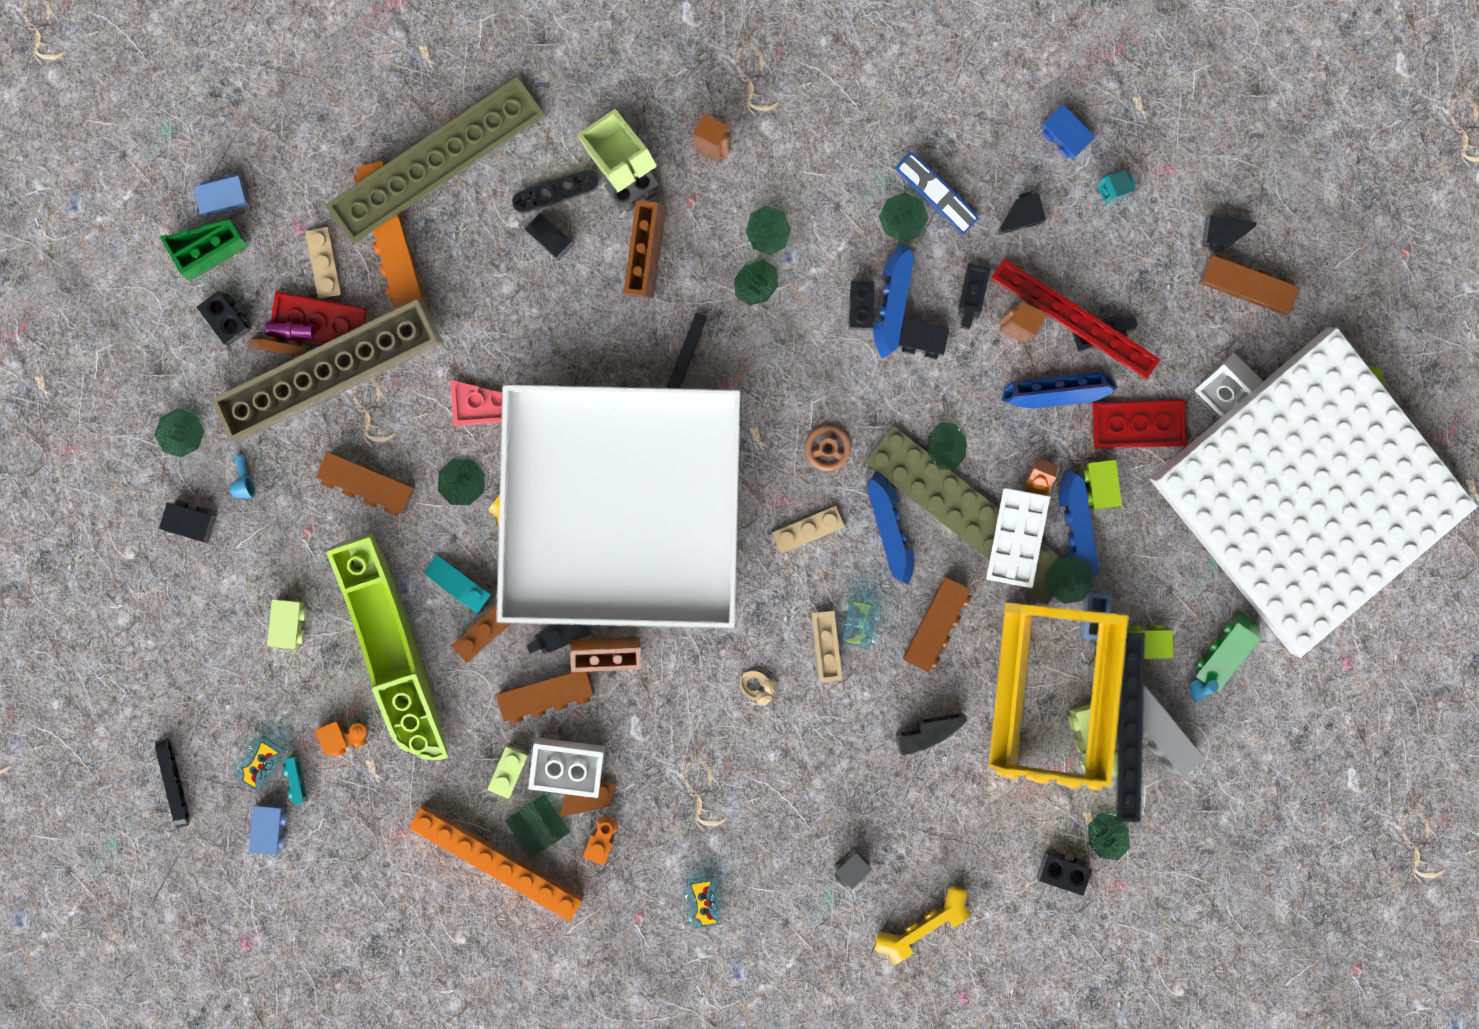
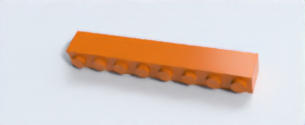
M381 160L355 168L357 175H354L355 184L386 164ZM400 214L371 232L374 233L376 241L373 242L376 255H380L382 259V264H379L383 278L387 277L389 286H386V291L389 299H393L396 307L392 311L416 299L425 301Z
M425 805L419 809L409 826V829L569 922L584 898Z

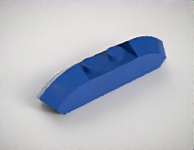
M904 243L898 246L890 255L882 276L890 278V282H885L883 295H887L886 304L881 305L879 317L883 318V321H874L873 325L875 345L882 359L897 350L914 261V255Z
M1104 371L1013 381L1005 387L1001 401L1022 408L1073 405L1099 400L1112 393L1118 386L1110 375Z
M1067 470L1062 479L1058 496L1059 507L1067 506V511H1064V519L1066 525H1070L1071 534H1068L1069 547H1073L1074 552L1066 554L1074 574L1084 585L1088 586L1099 573L1085 480L1076 473Z
M875 471L866 486V490L891 576L909 585L914 571L915 558L913 546L904 548L903 544L907 543L903 530L899 531L897 522L900 521V516L897 508L892 507V504L900 501L892 485Z

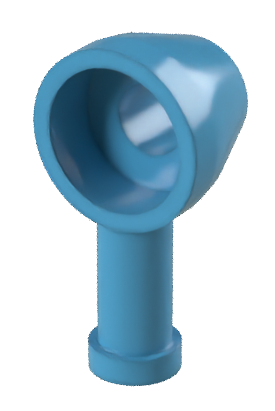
M245 455L234 457L239 478L230 484V492L234 498L246 499L255 496V486L247 472Z
M1197 679L1190 683L1189 689L1194 703L1219 689L1218 682L1211 680L1206 684L1202 680Z

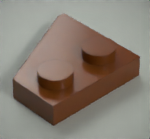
M601 780L598 798L565 794L559 816L564 817L610 807L616 783Z

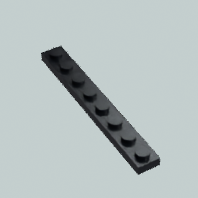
M1126 632L1118 711L1116 822L1141 823L1145 633Z

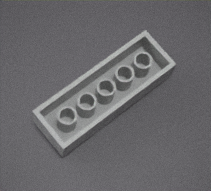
M1096 658L1087 665L1090 669L1088 675L1093 681ZM1144 685L1143 738H1147L1149 741L1147 744L1149 749L1155 755L1164 759L1161 763L1170 773L1185 777L1202 763L1205 758Z

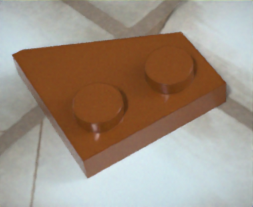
M263 335L262 339L249 340V349L266 350L296 357L305 354L306 348L300 347L297 341L285 340V343L276 342L277 338Z

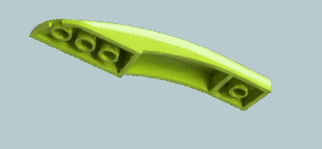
M370 533L355 539L350 538L332 546L326 553L348 607L366 662L372 690L390 735L404 751H409L421 759L441 760L448 758L449 755L422 659L385 556L379 550L374 534Z

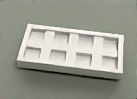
M1003 488L987 580L1033 588L1050 496Z

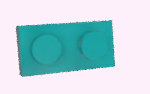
M299 756L288 757L283 764L284 775L289 778L290 786L287 788L290 800H293L294 805L301 804L307 801Z

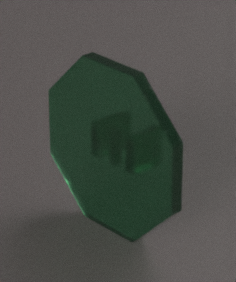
M907 193L888 198L879 215L885 235L902 243L920 237L929 219L923 201Z
M766 205L750 214L746 234L753 249L771 256L786 248L791 228L782 211Z
M763 259L745 264L734 278L735 296L749 306L768 301L778 287L777 268Z
M176 408L160 417L154 435L164 453L182 458L199 449L204 429L195 413Z
M939 423L928 436V456L938 469L955 470L966 457V437L956 424Z
M452 459L439 471L438 492L450 505L470 506L484 493L485 473L473 460Z
M1075 555L1056 559L1045 575L1048 593L1063 604L1083 601L1094 586L1092 567Z
M1099 813L1088 824V843L1100 858L1118 861L1130 849L1129 829L1123 822L1115 821L1116 815Z

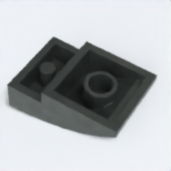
M963 713L917 720L918 730L896 733L899 753L901 756L909 755L939 744L959 730L967 722V716Z

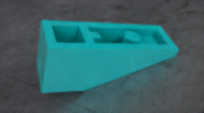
M437 554L423 573L477 614L481 613L493 596L492 592Z

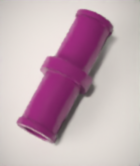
M267 321L265 332L266 336H282L287 339H293L294 337L313 339L315 336L314 324H296L294 321H287V323Z

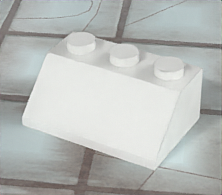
M1233 352L1194 391L1222 417L1264 381Z
M537 737L533 746L528 789L598 798L606 746Z

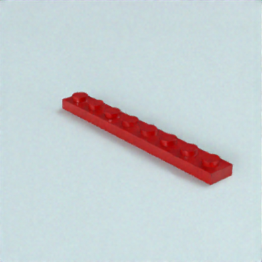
M1005 258L991 277V280L1037 310L1045 313L1051 319L1146 380L1161 360Z

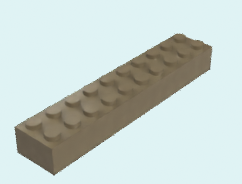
M416 299L211 399L230 442H241L444 342L425 301Z

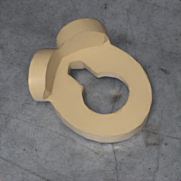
M748 671L740 678V689L748 698L756 700L757 704L762 706L772 700L771 695L777 691V682L774 678H768L761 672ZM751 678H757L760 685L765 687V692H760L759 690L751 691L748 688V681Z

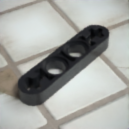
M585 170L520 191L514 195L512 205L519 213H529L591 193L598 188L599 178L594 171ZM589 175L591 179L595 178L591 187L583 184L580 185L582 190L577 191L574 179L578 178V182L581 183L585 181V176ZM565 182L573 185V191L567 195L560 191L561 185ZM543 189L551 192V198L547 202H543L538 198L539 192ZM534 193L537 205H534V202L531 201L526 203V208H522L521 205L517 206V203L520 202V197L528 200L532 198L530 194Z
M696 312L666 389H680L707 316Z
M169 738L156 740V755L174 825L176 828L189 826V812L172 744Z

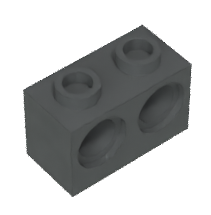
M651 171L642 176L650 181L646 188L637 186V181L640 179L638 176L634 177L635 181L624 188L630 192V196L626 200L617 198L618 192L610 182L604 185L620 212L624 210L629 212L635 208L636 201H640L643 198L648 200L657 194L656 190L659 189V184Z
M855 847L834 865L835 878L844 888L848 885L853 889L872 871L870 863Z

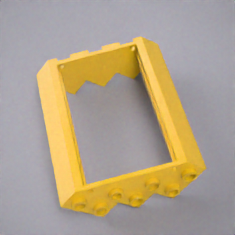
M1005 602L989 769L995 770L996 775H1002L1005 778L1018 779V775H1026V779L1035 780L1034 782L1048 784L1049 779L1057 780L1056 784L1065 785V787L1080 788V784L1088 785V789L1102 790V786L1111 787L1128 616ZM1032 615L1099 622L1084 775L1017 765Z

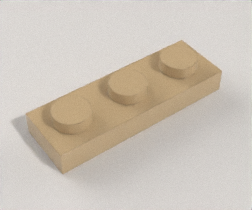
M324 227L305 231L318 299L343 296L330 229Z
M836 506L772 532L780 554L842 529L844 524Z
M835 611L811 613L819 683L843 680Z

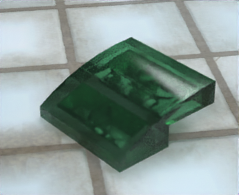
M545 794L504 821L529 859H532L570 833V830Z

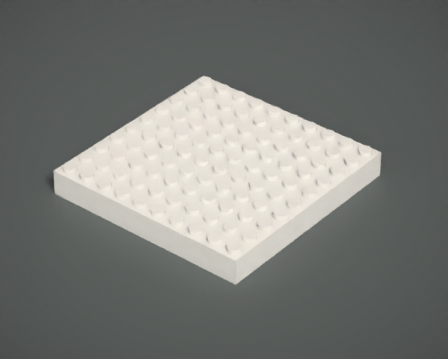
M1327 327L1150 478L1151 482L1288 651L1299 658L1305 655L1477 508V505L1338 328Z
M503 385L497 622L734 628L740 391Z

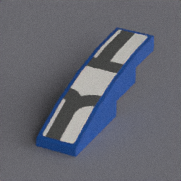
M911 151L894 167L923 200L928 201L960 234L964 235L979 219Z

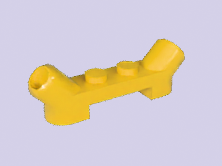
M950 886L947 889L942 909L938 911L934 909L924 916L925 919L918 924L917 922L911 923L905 928L906 932L900 936L880 931L876 935L874 949L876 952L888 954L893 964L905 960L914 954L910 946L912 943L946 921H949L954 928L972 915L966 906L968 892L964 888Z

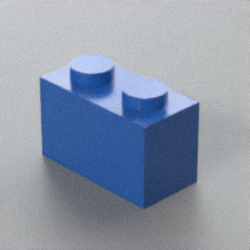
M1064 105L1059 107L1040 127L1043 130L1042 135L1049 142L1054 141L1059 146L1058 151L1065 158L1068 159L1070 157L1072 161L1095 138Z

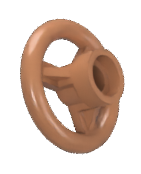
M824 425L814 429L809 434L805 443V453L809 462L817 469L833 471L842 467L849 459L851 443L847 434L842 429L833 425ZM826 432L825 439L821 441L819 449L812 451L814 439L819 434ZM833 433L837 434L843 441V454L838 451V445L832 439ZM825 444L832 445L833 449L831 452L824 450ZM820 455L825 457L834 456L838 461L833 464H823L816 457Z

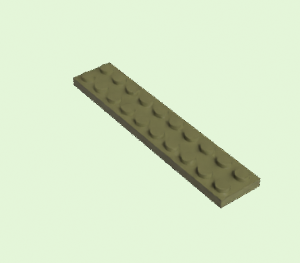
M517 76L325 206L354 245L544 117V113Z
M893 426L865 463L990 561L999 508ZM1041 542L1033 588L1022 587L1047 605L1073 573L1070 564Z

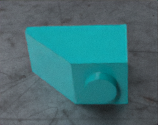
M1126 170L1103 177L1097 184V187L1105 205H1109L1131 195L1135 191L1133 188L1135 187V181L1131 174L1128 175Z

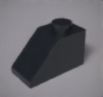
M1032 191L1018 195L1019 199H1016L998 229L999 235L1043 224L1046 221L1039 193L1033 195Z
M541 213L525 228V231L557 261L574 245L557 226Z
M1210 215L1205 221L1202 246L1208 247V250L1212 252H1222V249L1228 248L1254 229L1257 222Z

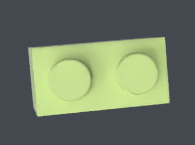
M272 600L267 646L291 649L300 648V644L304 642L305 635L304 630H301L302 621H305L307 616V608L304 607V602Z
M507 745L488 790L509 799L514 792L530 753Z

